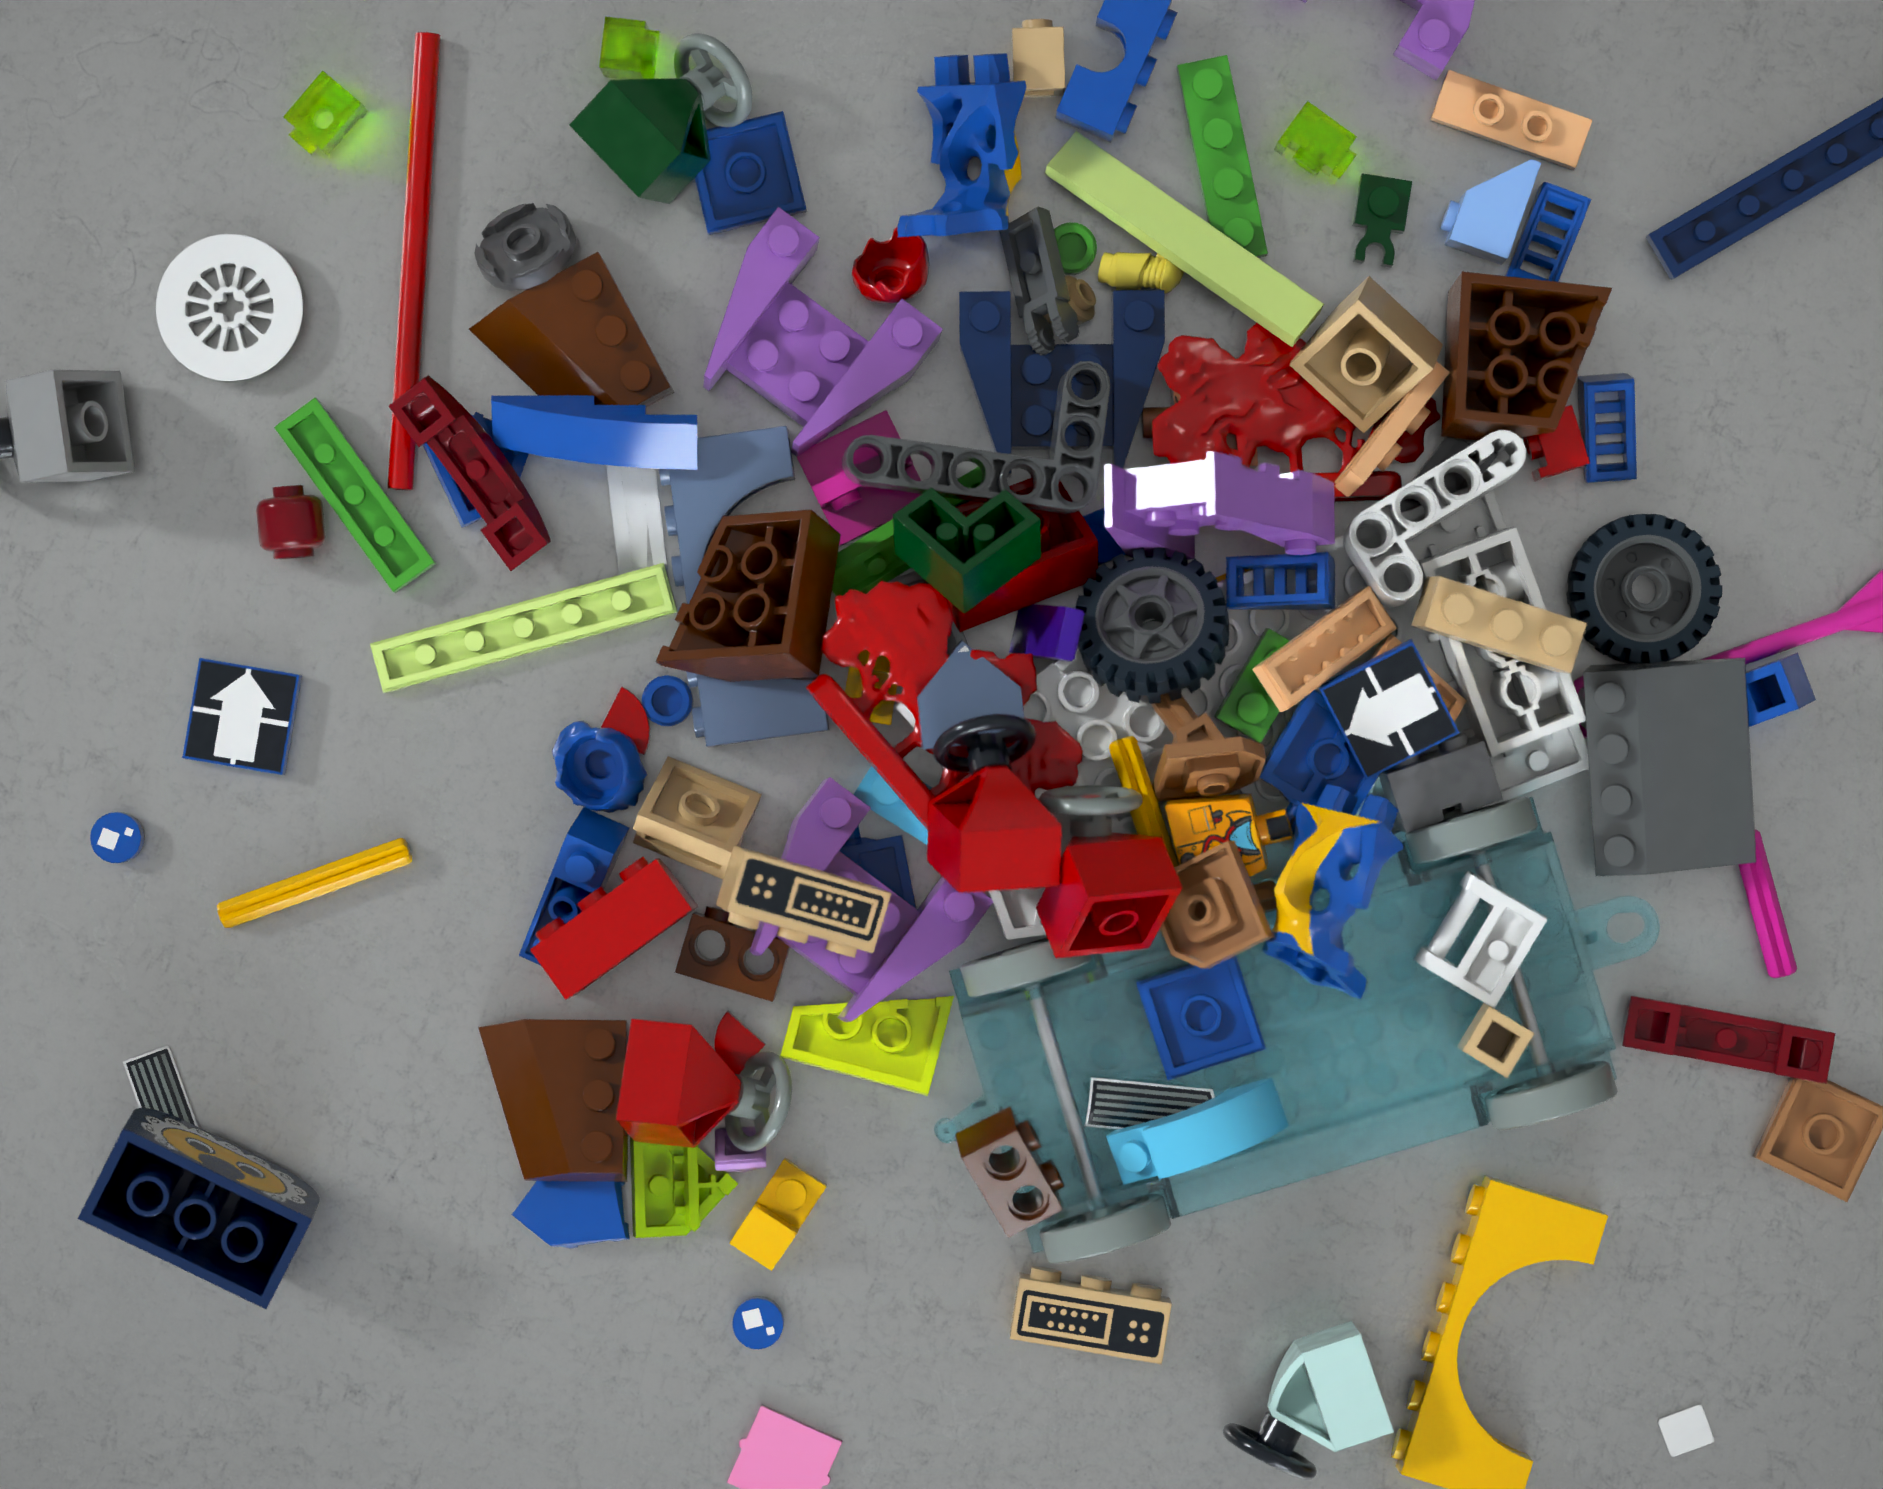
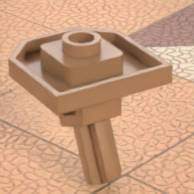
M1169 694L1161 695V703L1151 704L1174 736L1172 744L1164 745L1152 787L1157 801L1230 794L1259 780L1266 761L1263 744L1242 736L1224 738L1207 713L1198 717L1183 696L1180 699L1171 701Z
M1226 841L1174 867L1183 888L1160 927L1172 956L1206 969L1274 937L1264 913L1276 911V897L1274 893L1276 885L1271 880L1252 884L1235 841Z

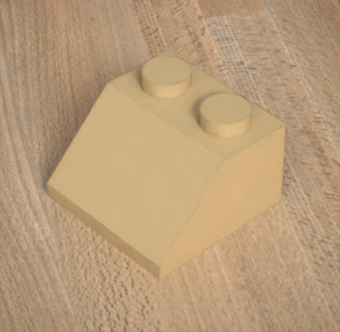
M1368 276L1331 312L1292 359L1290 366L1359 430L1365 433L1433 370L1443 344L1378 283Z

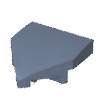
M962 640L952 650L947 662L943 664L917 696L921 747L923 750L933 749L936 740L943 732L970 718L989 714H1009L1024 718L1021 687L984 657L974 660L970 656L973 649ZM964 646H966L970 650L965 652H958ZM989 730V731L979 732L978 734L988 733V732L997 733V732H1000V731H1003V730Z

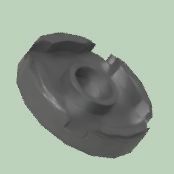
M529 203L506 210L489 222L481 233L484 239L480 243V247L476 243L474 252L477 265L484 278L494 287L514 291L530 289L547 282L560 272L572 257L576 243L573 227L565 213L554 205L546 204L547 208H536L534 203Z

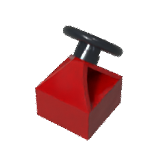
M989 714L970 718L947 729L935 742L933 754L938 764L951 771L970 773L969 777L929 801L927 862L958 893L1059 886L1062 825L1012 772L1011 763L1028 753L1036 740V731L1033 725L1022 717L1009 714ZM989 730H1003V731H1000V732H997V733L988 732V733L978 734L979 732L989 731ZM1015 742L1012 746L1007 748L1006 744ZM954 744L967 747L968 757L955 756L949 752V749Z

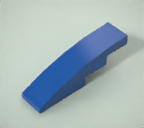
M594 395L491 397L492 440L498 447L543 457L590 464L652 469L697 470V415H646V405H594Z

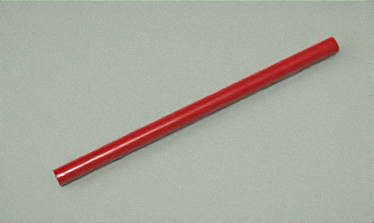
M429 32L415 33L393 402L420 381L441 35ZM393 412L387 489L413 490L416 443Z

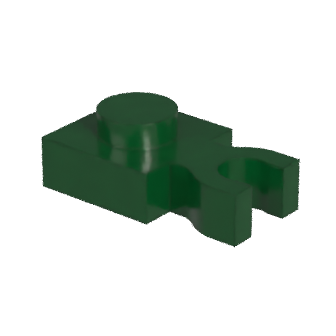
M1361 174L1353 226L1365 228V235L1355 248L1353 262L1363 263L1365 261L1366 248L1370 245H1377L1383 250L1384 254L1381 266L1388 268L1393 266L1395 250L1390 234L1391 232L1403 234L1405 231L1412 181Z

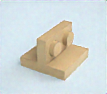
M668 756L637 814L633 830H636L633 843L724 880L734 845L741 846L745 832L757 810L762 794Z

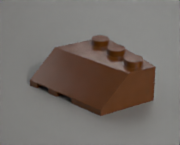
M599 252L557 273L547 282L527 289L508 299L469 328L484 345L537 395H594V405H646L647 408L675 393Z
M1462 271L1448 291L1444 368L1450 373L1444 379L1441 437L1480 440L1498 430H1509L1519 437L1554 432L1557 429L1578 376L1577 373L1583 357L1592 341L1597 322L1603 307L1608 301L1612 288Z
M812 509L723 516L697 570L701 579L689 604L682 603L675 618L679 626L669 647L662 646L655 662L661 666L729 682L818 677L823 654V634L826 633L841 534Z
M523 1019L478 1027L524 1180L627 1182L628 1133L616 1120L630 1031L627 1020Z

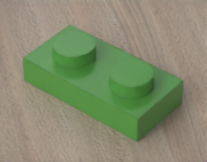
M1270 628L1264 630L1214 715L1218 720L1260 744L1280 711L1252 669L1290 641Z

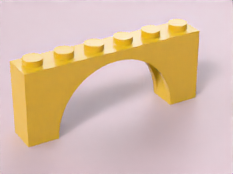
M1484 1175L1481 1186L1476 1184L1472 1186L1467 1200L1465 1213L1472 1215L1467 1234L1459 1233L1455 1240L1451 1262L1457 1264L1452 1283L1444 1282L1440 1289L1436 1311L1442 1313L1437 1332L1429 1330L1425 1338L1421 1360L1426 1361L1427 1365L1422 1381L1414 1379L1410 1387L1406 1409L1412 1410L1407 1430L1399 1428L1397 1431L1391 1458L1398 1459L1396 1468L1401 1475L1447 1489H1525L1533 1460L1527 1453L1504 1444L1485 1430L1475 1419L1464 1399L1457 1366L1461 1332L1470 1311L1489 1287L1507 1274L1527 1265L1551 1260L1579 1261L1593 1265L1608 1215L1594 1208Z

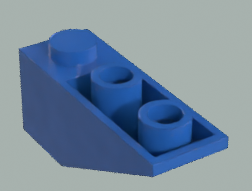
M585 807L582 808L566 834L519 953L520 957L540 965L530 951L532 947L540 942L535 933L559 916L566 924L582 912L577 906L578 902L599 887L605 888L630 827L588 810Z

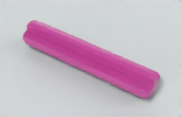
M1755 829L1756 863L1738 865L1768 975L1772 978H1781L1795 973L1797 965L1761 833Z

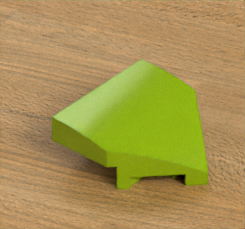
M630 1137L633 1237L684 1236L691 1230L695 1232L701 1226L700 1223L722 1198L725 1195L728 1196L739 1184L725 1171H716L715 1162L698 1145L695 1148L635 1142Z

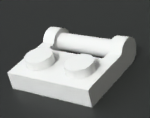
M1466 870L1459 882V885L1462 886L1461 891L1428 946H1421L1414 960L1443 979L1495 1008L1548 920V917L1493 886L1482 877ZM1481 898L1494 907L1460 964L1456 966L1445 957Z

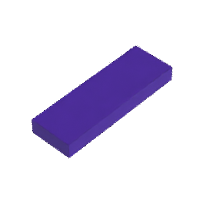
M1032 604L1019 609L1009 653L1033 654V657L1072 662L1075 659L1083 623V610Z

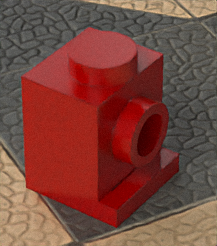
M1572 405L1565 406L1557 429L1554 432L1523 437L1530 460L1538 459L1541 467L1531 472L1534 482L1584 467L1590 463Z

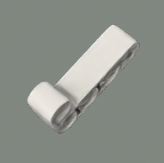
M1498 430L1488 434L1362 511L1351 521L1343 535V546L1367 586L1370 585L1381 604L1388 607L1404 605L1419 591L1423 583V572L1420 564L1406 543L1506 483L1523 466L1526 459V448L1523 440L1517 434L1509 430ZM1505 450L1510 458L1505 463L1497 462L1487 468L1483 474L1481 473L1478 466L1483 464L1494 451L1500 453ZM1450 472L1462 475L1468 484L1467 494L1454 495L1450 493L1444 485V475ZM1405 499L1419 501L1425 511L1424 520L1420 522L1407 520L1400 511L1401 501ZM1363 525H1370L1376 528L1382 538L1381 546L1375 549H1368L1362 546L1356 537L1357 528ZM1389 569L1403 571L1409 580L1408 590L1403 593L1390 590L1384 581L1385 571Z

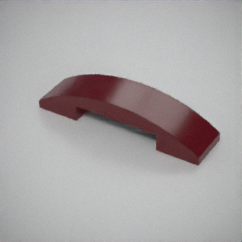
M428 375L388 406L418 447L426 443L429 445L484 519L487 525L480 531L510 571L551 542L537 507L509 461L474 417L439 383Z
M1631 996L1622 1046L1827 1084L1836 1033Z

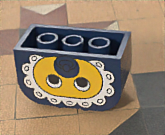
M137 1108L132 1112L123 1127L78 1219L255 1305L267 1309L314 1217L320 1198L310 1185L296 1175L176 1116L154 1109Z

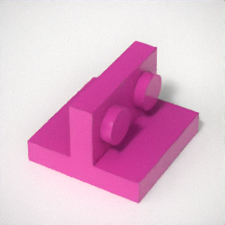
M887 410L815 444L799 456H796L829 525L841 534L840 547L892 520L896 512L921 495L918 493L861 486L853 483L844 473L842 458L845 450L855 439L863 435L901 439ZM861 447L854 452L853 463L860 472L873 474L879 470L881 465L880 457L875 450ZM908 456L904 463L907 475L913 480L921 481L911 456Z

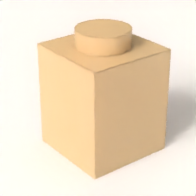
M1030 19L1022 21V28H1012L1013 81L1026 82L1027 88L1024 97L1063 96L1065 92L1064 28L1053 27L1052 20Z
M1483 1002L1457 1047L1508 1078L1534 1033Z

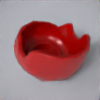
M897 227L893 229V234L887 241L879 242L874 238H870L862 255L854 260L852 268L853 283L867 300L874 303L893 304L898 303L901 299L908 300L922 291L927 282L929 273L927 244L921 236L898 237Z

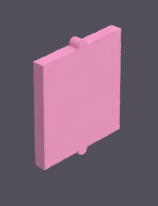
M761 1404L747 1438L740 1439L739 1447L741 1452L727 1483L740 1489H822L823 1485L826 1486L830 1483L831 1478L828 1473L842 1444V1440Z

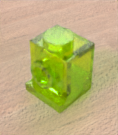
M605 16L599 64L603 76L616 79H655L660 31L649 30L646 21Z
M322 70L283 118L294 127L288 136L312 155L319 148L328 156L359 118H363L368 110L360 101ZM322 112H330L334 118L333 122L326 129L318 128L316 124L317 117Z
M1307 101L1278 140L1274 150L1283 155L1286 149L1290 148L1295 152L1292 157L1294 162L1310 174L1317 176L1321 171L1328 177L1332 174L1340 179L1357 156L1356 153L1350 150L1357 136Z

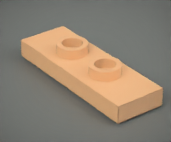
M1448 70L1430 119L1431 121L1574 170L1577 166L1592 123V119L1452 70Z
M1436 361L1433 370L1393 406L1336 479L1335 487L1340 492L1349 497L1367 480L1376 467L1384 471L1402 450V447L1396 443L1402 433L1406 430L1412 435L1430 414L1431 411L1424 405L1450 373L1446 368Z
M1369 585L1360 589L1252 670L1278 710L1283 712L1290 709L1395 631L1397 627Z

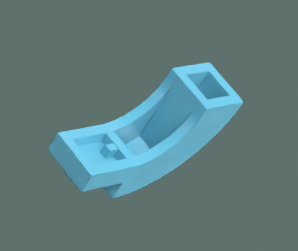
M1271 1077L1227 1089L1220 1095L1179 1113L1114 1130L1106 1138L1124 1185L1155 1176L1163 1179L1208 1165L1248 1149L1287 1128L1289 1124Z

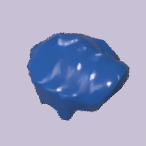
M584 721L573 722L560 732L552 750L557 770L555 783L557 788L563 790L572 799L573 804L583 806L588 810L604 811L607 813L626 810L629 805L636 806L639 793L644 790V778L647 776V773L640 760L637 747L629 736L612 728H592Z

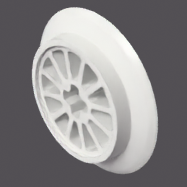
M240 234L209 236L185 248L166 269L160 281L156 297V318L159 331L170 352L191 371L203 377L220 381L249 379L275 366L284 358L294 344L303 317L301 287L296 274L287 260L265 242ZM236 266L233 282L229 287L224 267ZM249 268L255 271L256 275L241 289L244 270ZM215 269L220 284L219 290H215L204 279L206 274ZM263 281L267 283L270 289L269 293L249 298ZM198 283L211 293V299L191 296ZM233 294L235 301L243 304L244 309L241 312L235 313L234 321L228 322L227 316L218 312V306L226 304L227 296ZM273 300L274 311L272 314L253 310L254 306ZM190 303L209 307L206 312L189 317ZM251 317L271 321L265 334L261 333L250 322ZM212 319L210 325L197 336L192 327L193 324ZM243 326H246L258 337V341L248 348L246 347L242 332ZM221 327L218 348L213 349L207 346L206 342ZM233 329L239 349L238 351L226 352L230 332Z

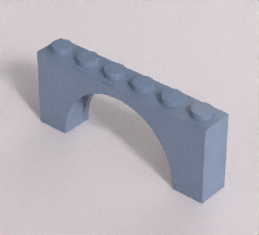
M787 426L697 438V470L659 469L661 485H671L673 505L664 507L668 536L678 535L680 555L671 557L675 586L685 587L687 604L690 603L701 579L697 570L722 517L729 516L739 505L754 494L770 486L795 480ZM686 672L689 688L698 687L701 707L692 708L696 738L705 737L706 747L830 730L827 713L806 689L813 680L787 678L729 682Z

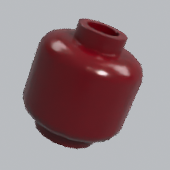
M303 485L273 487V497L263 499L256 508L260 546L266 551L273 552V559L314 556V548L323 545L326 538L322 501L314 495H304Z

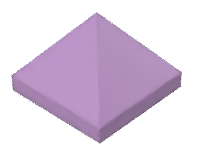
M742 1127L743 1132L747 1136L756 1135L755 1127ZM715 1129L716 1171L744 1173L766 1167V1146L757 1151H743L732 1143L726 1129Z

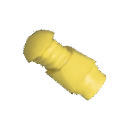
M1104 252L1099 266L1098 282L1116 287V290H1140L1142 287H1150L1151 289L1165 290L1166 294L1180 283L1184 271L1158 253L1155 257L1151 253L1117 252L1111 254Z

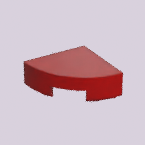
M621 687L601 728H612L629 736L635 743L638 752L645 755L650 743L648 717L639 699L629 690Z
M727 1011L716 1031L715 1052L734 1074H740L744 1070L747 1060L759 1053L766 1043L732 1013Z

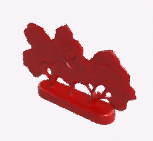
M1256 323L1247 331L1245 352L1238 359L1222 349L1213 338L1185 335L1174 338L1168 345L1169 352L1161 357L1158 363V370L1163 374L1168 387L1180 395V400L1153 420V453L1157 457H1167L1170 464L1207 460V452H1218L1241 457V464L1250 468L1257 447L1266 446L1278 453L1283 452L1289 457L1290 473L1298 470L1304 471L1302 447L1306 441L1312 438H1327L1334 442L1343 452L1341 469L1338 472L1314 474L1334 483V502L1380 501L1402 488L1401 475L1395 471H1373L1367 480L1349 497L1345 496L1335 487L1336 479L1364 445L1365 440L1357 439L1358 447H1353V431L1356 426L1290 366L1292 359L1306 344L1303 339H1299L1291 347ZM1432 397L1424 405L1431 411L1425 421L1412 435L1405 430L1396 441L1402 447V450L1394 460L1401 463L1415 462L1424 452L1425 430L1441 418L1436 408V401ZM1387 411L1376 423H1374V426L1369 437L1375 431L1378 425L1382 422L1385 416L1389 413V411ZM1336 428L1346 432L1345 442L1338 440L1335 434ZM1229 433L1236 435L1238 450L1229 448L1226 439Z
M881 581L867 594L850 589L846 594L836 596L837 620L823 634L822 652L830 662L841 667L852 666L859 669L863 689L861 697L850 698L828 674L819 675L806 689L928 830L929 801L958 784V781L969 774L944 768L938 785L929 790L903 759L915 747L922 748L917 696L949 658L947 646L948 637L952 630L953 617L948 599L932 585L918 583L909 587L898 581ZM866 649L870 652L869 660L863 666L858 656L860 652ZM972 650L970 656L974 660L984 657L1021 687L1024 710V705L1037 690L1033 654L1012 653L1006 658L1001 659L991 651ZM883 655L890 661V673L888 679L878 689L875 688V684L880 679L876 675H872L878 657ZM893 684L903 687L902 693L896 695L888 694V689ZM881 701H896L904 704L911 711L915 719L914 731L894 747L891 746L870 721L873 709ZM1024 717L1033 725L1036 731V740L1028 753L1011 763L1012 772L1034 796L1035 790L1038 788L1051 790L1076 784L1078 778L1077 765L1082 762L1083 756L1080 743L1056 721L1042 722ZM1015 742L1006 744L1007 748L1012 746ZM953 746L949 749V752L955 756L968 757L967 747ZM925 749L928 753L933 754V749Z

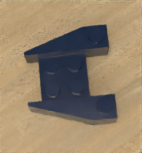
M1165 290L1113 291L1111 297L1112 344H1055V349L1045 356L1036 354L1029 344L1011 345V291L959 292L960 351L994 451L1012 454V450H1050L1060 379L1073 365L1081 361H1092L1102 366L1110 378V392L1102 449H1112V464L1123 469L1165 343ZM1085 374L1073 376L1071 386L1074 394L1084 400L1093 399L1096 394L1094 380ZM1070 425L1065 431V440L1069 447L1072 449L1088 448L1090 436L1083 426ZM1012 470L1009 471L1007 478H1011Z

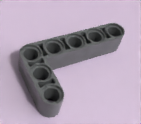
M1081 361L1073 365L1061 377L1057 391L1049 459L876 435H863L855 439L845 450L842 458L844 473L853 483L861 486L923 494L932 487L942 497L987 503L1006 489L1028 509L1063 514L1075 513L1089 505L1097 491L1110 392V378L1102 366L1092 361ZM1085 374L1094 380L1096 394L1093 399L1084 400L1074 394L1071 386L1073 376ZM1080 425L1087 430L1090 436V443L1086 450L1077 451L1068 446L1065 440V431L1068 426ZM861 447L875 450L880 457L881 465L879 470L873 474L860 472L853 463L854 452ZM919 454L929 460L932 472L928 479L916 481L907 475L904 463L908 456ZM970 461L980 468L982 481L978 487L967 488L959 483L956 477V469L959 463ZM1021 468L1031 475L1033 487L1029 494L1018 495L1010 490L1007 484V476L1010 470ZM1071 475L1081 481L1084 493L1080 501L1069 502L1060 495L1058 484L1062 476Z

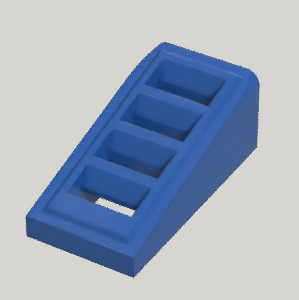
M1543 182L1538 188L1505 276L1559 282L1591 199L1551 183ZM1550 202L1573 211L1571 218L1568 219L1544 210L1546 203ZM1539 221L1565 231L1563 239L1537 230ZM1531 241L1558 251L1555 259L1529 250ZM1523 260L1550 270L1548 278L1546 279L1520 269Z
M1627 373L1578 376L1580 430L1590 462L1583 467L1585 482L1637 479L1634 378ZM1618 391V400L1595 401V393ZM1619 412L1620 421L1596 422L1595 414ZM1621 433L1620 442L1596 443V435ZM1622 454L1623 462L1597 464L1596 455Z
M1329 552L1308 555L1276 554L1226 557L1227 608L1251 610L1334 609L1335 560ZM1244 569H1253L1254 596H1245ZM1265 569H1274V595H1266ZM1287 570L1296 571V594H1287ZM1308 570H1317V593H1309Z

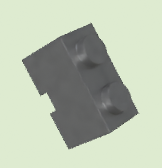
M1466 732L1459 733L1437 744V750L1422 755L1417 754L1380 773L1379 779L1385 797L1398 809L1394 823L1396 829L1408 833L1445 820L1442 810L1451 806L1454 809L1461 807L1462 812L1465 813L1503 800L1483 740L1474 737L1468 739Z

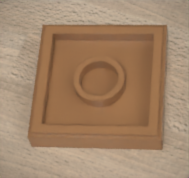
M1790 1077L1753 1157L1848 1202L1883 1130V1106L1829 1080L1825 1084Z

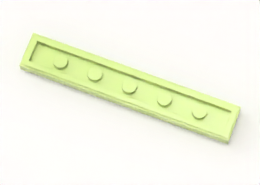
M1076 131L1047 164L1045 170L1047 176L1291 347L1294 346L1320 314L1324 305L1322 302Z
M665 563L377 641L370 643L383 693L678 613Z

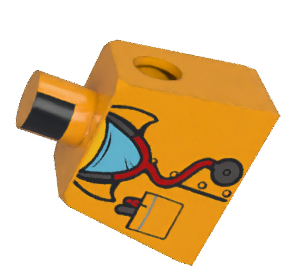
M1251 794L1168 800L1165 804L1179 865L1226 841H1235L1250 877L1267 869L1269 862L1265 849L1266 845L1293 839L1286 809L1257 815Z

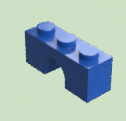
M1104 0L1097 16L1096 27L1114 34L1120 40L1124 48L1125 57L1116 68L1107 72H1095L1076 64L1057 108L1055 119L1110 143L1116 130L1126 134L1137 108V105L1129 102L1135 86L1139 84L1146 87L1157 62L1156 58L1149 56L1157 37L1166 41L1178 12L1169 9L1172 0Z

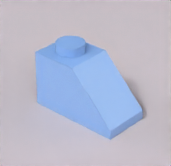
M1531 159L1467 190L1460 198L1459 203L1450 200L1440 228L1449 232L1444 245L1502 265L1509 257L1541 162Z

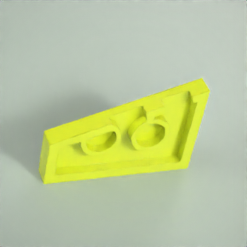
M954 996L878 1002L851 1022H842L837 1018L848 1003L793 1006L780 1057L928 1096Z

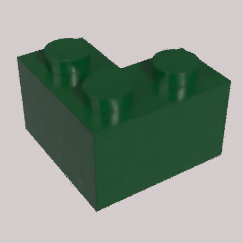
M931 487L893 515L895 554L964 614L1041 558L1040 518L1006 489L966 517Z

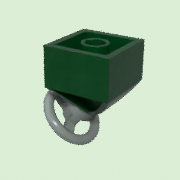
M695 33L688 35L677 45L674 54V70L677 79L610 80L569 124L638 198L670 204L711 161L705 119L718 126L734 127L743 123L750 114L752 89L742 64L725 44L706 34ZM707 52L714 55L724 65L732 80L724 77L723 73L713 65ZM690 54L697 65L691 71L689 67ZM726 95L737 100V105L733 111L724 112L713 106L715 101Z

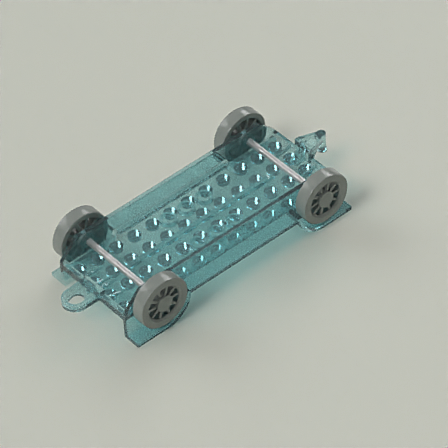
M1519 797L1472 810L1453 818H1446L1437 823L1408 832L1404 837L1398 838L1403 843V849L1392 855L1382 866L1372 891L1368 909H1356L1355 914L1343 926L1342 938L1344 949L1354 957L1353 966L1366 977L1365 991L1361 999L1354 998L1332 987H1321L1311 984L1286 963L1266 955L1262 951L1265 944L1264 941L1236 955L1266 1049L1172 1080H1167L1136 984L1138 980L1190 964L1171 955L1161 928L1148 949L1055 958L1048 938L1012 947L963 964L960 968L949 971L984 1094L951 1119H939L935 1124L934 1132L943 1143L957 1141L956 1133L1011 1106L1020 1123L1027 1119L1030 1121L1042 1145L1041 1148L1036 1150L1043 1163L1050 1159L1054 1162L1065 1187L1058 1190L1063 1210L1027 1228L1026 1231L1033 1254L1045 1251L1047 1261L1056 1264L1101 1255L1152 1238L1169 1229L1171 1226L1170 1218L1174 1219L1479 1128L1488 1125L1490 1121L1493 1128L1505 1130L1533 1125L1573 1114L1601 1104L1613 1098L1618 1092L1615 1084L1617 1076L1609 1053L1616 1049L1593 970L1635 958L1648 952L1656 943L1660 931V923L1656 911L1648 902L1634 896H1619L1574 910L1551 831L1542 830L1533 797ZM1359 864L1352 866L1350 871L1352 878L1357 874ZM1466 870L1482 877L1493 886L1548 917V920L1494 1008L1534 1033L1508 1078L1457 1047L1483 1002L1414 960L1421 946H1428L1461 891L1462 886L1459 885V882ZM1280 875L1253 882L1252 884H1257L1271 880L1276 885ZM1321 889L1314 894L1312 902L1315 911L1326 909L1330 897L1328 890ZM1480 898L1445 958L1456 966L1460 964L1494 907L1493 905ZM1277 910L1264 913L1271 931L1275 924ZM1630 912L1639 914L1644 921V929L1639 936L1626 943H1617L1609 937L1607 924L1613 915ZM1091 1077L1213 1089L1215 1097L1227 1089L1272 1077L1289 1126L1248 1149L1208 1165L1163 1179L1155 1176L1123 1185L1106 1138L1107 1135L1118 1129L1085 1126ZM1000 1146L1002 1153L1012 1148L1011 1146ZM1023 1186L1016 1192L1026 1193L1035 1186Z

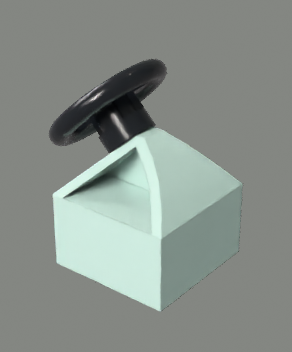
M1352 1321L1293 1341L1276 1372L1267 1405L1270 1413H1265L1260 1424V1432L1235 1423H1229L1223 1429L1225 1438L1239 1449L1276 1469L1305 1480L1313 1479L1316 1476L1317 1470L1313 1463L1294 1451L1301 1434L1337 1452L1394 1432L1362 1336Z

